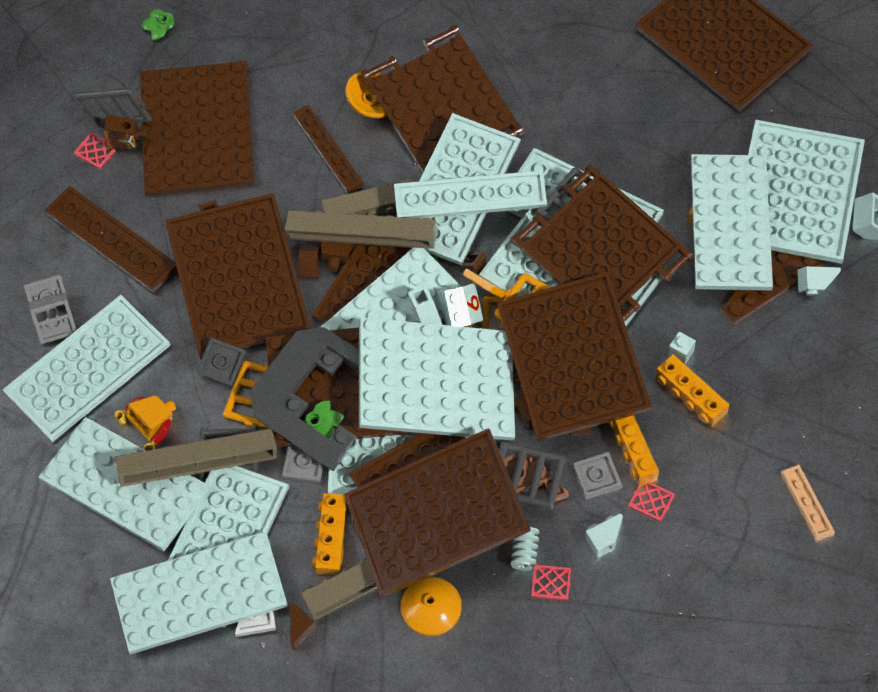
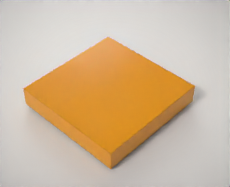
M465 269L463 276L502 299L505 298L506 292L469 269Z

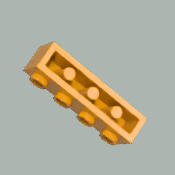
M674 354L656 369V379L659 384L665 385L675 398L682 400L686 408L694 411L704 424L713 427L728 413L730 404Z
M634 415L608 422L610 428L614 429L617 444L622 447L624 460L626 463H629L632 478L637 481L638 486L658 481L659 470Z
M323 493V500H319L318 507L319 512H321V519H317L316 526L317 531H319V537H315L314 548L317 549V556H313L312 567L316 568L317 575L336 576L342 571L348 504L344 494Z

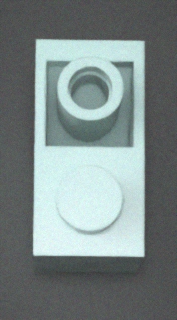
M426 285L408 292L409 301L420 323L442 325Z
M621 513L616 516L611 515L604 522L593 524L586 530L585 539L597 558L615 549L623 521Z

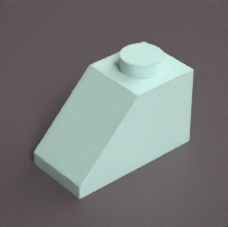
M806 266L798 269V291L806 293L807 296L818 295V292L825 290L841 272V268Z

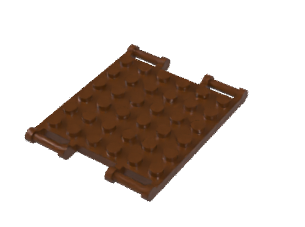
M455 24L450 26L448 30L423 40L428 53L400 67L395 57L391 56L387 61L369 70L361 71L363 79L422 173L452 113L501 132L512 127L513 130L506 134L514 137L524 134L523 128L510 112ZM452 35L455 38L436 49L433 46ZM389 67L393 69L374 80L371 78V76Z
M590 164L572 184L567 185L563 189V192L572 199L548 222L541 215L536 214L533 220L520 233L510 238L516 247H519L559 285L608 272L619 307L621 308L625 303L629 305L622 313L624 322L634 312H638L641 309L639 303L632 296L655 274L659 275L662 281L668 283L671 280V276L685 262H689L693 258V254ZM590 176H593L594 178L578 193L575 191ZM538 225L541 226V228L528 241H526L525 243L522 241ZM679 252L682 256L665 271L662 267Z

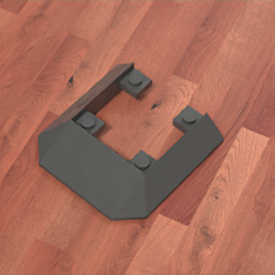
M325 327L297 331L250 390L255 419L331 471H334L345 457L346 451L355 441L356 436L342 426H339L329 439L299 418L308 408V403L294 393L315 366H318L332 376L343 363L359 374V350Z

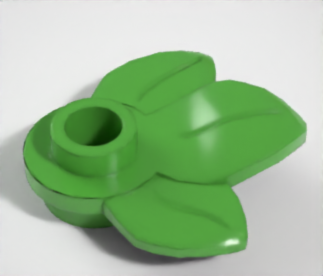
M160 9L152 10L149 12L150 18L143 21L141 29L151 31V40H157L163 37L168 29L173 27L174 17L171 13H164Z
M322 401L316 404L313 412L306 415L304 422L327 438H330L335 432L334 427H337L343 421L344 416L339 412L330 410V401ZM316 419L318 423L312 424L311 421Z

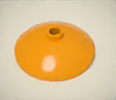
M361 71L351 76L345 88L346 99L350 106L365 117H386L387 115L363 79ZM377 73L371 76V78L374 80L383 74Z
M428 577L410 585L405 590L401 599V614L404 622L411 630L421 635L436 636L449 631L457 623L461 614V598L458 591L452 584L441 578ZM433 599L434 602L432 604L427 603V600Z

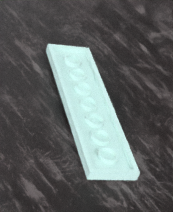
M543 170L394 184L397 217L400 218L412 217L423 219L547 207Z

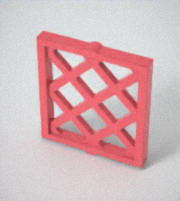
M91 132L73 154L101 169L116 150L112 149L109 154H106V150H108V147H105V143L107 144L106 140ZM90 138L93 139V142L86 143ZM102 143L103 148L97 149L96 144ZM94 145V150H88L87 146ZM82 147H85V151L79 152ZM104 151V155L98 156L97 152ZM95 152V157L89 158L88 153ZM105 158V159L99 164L98 159Z
M650 482L644 485L646 489L644 492L640 493L641 486H638L628 507L661 522L675 494ZM648 486H651V487H653V488H655V489L649 490V489H648ZM657 491L659 497L652 499L650 493ZM660 491L666 493L667 495L661 496ZM648 494L650 500L643 501L641 496ZM635 497H638L640 502L633 504ZM670 497L668 504H665L663 499ZM660 500L662 506L655 507L654 501ZM651 502L653 508L646 510L644 504ZM663 508L664 511L662 515L659 516L657 510Z
M535 565L531 597L568 601L571 568ZM539 570L542 576L537 579L536 571ZM551 572L557 576L553 580L547 576ZM567 573L568 580L565 582L562 576ZM544 577L549 582L545 586L539 582ZM558 579L563 583L560 587L554 584ZM536 583L541 587L537 592L534 591ZM550 585L555 589L552 593L546 590ZM566 586L567 593L564 595L560 590ZM558 592L561 596H554V594Z

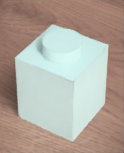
M678 332L669 346L668 357L674 354L681 362L686 364L695 350L696 340Z

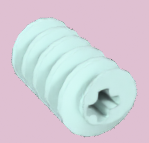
M530 527L532 531L513 539L512 568L521 571H531L533 569L530 565L536 564V560L533 557L537 556V552L533 550L538 549V545L535 542L539 541V538L534 535L540 534V530Z

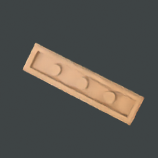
M798 464L781 471L780 474L815 541L833 536L835 531L800 465Z

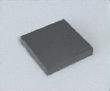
M210 337L196 373L233 387L247 351Z

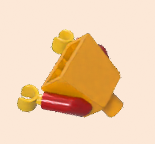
M155 395L151 397H136L124 407V411H116L114 417L119 419L118 423L120 425L126 424L129 419L148 441L152 439L151 443L144 445V450L148 451L149 448L154 450L157 449V444L160 445L168 434L172 425V412L176 410V406L172 400L163 403Z

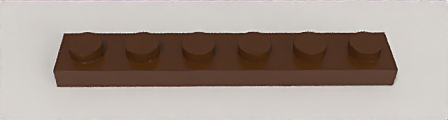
M306 105L293 112V117L346 193L349 194L364 186L361 178L311 107Z

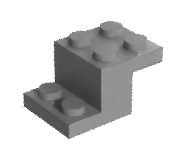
M60 273L23 283L29 301L31 316L41 344L68 337L77 330Z

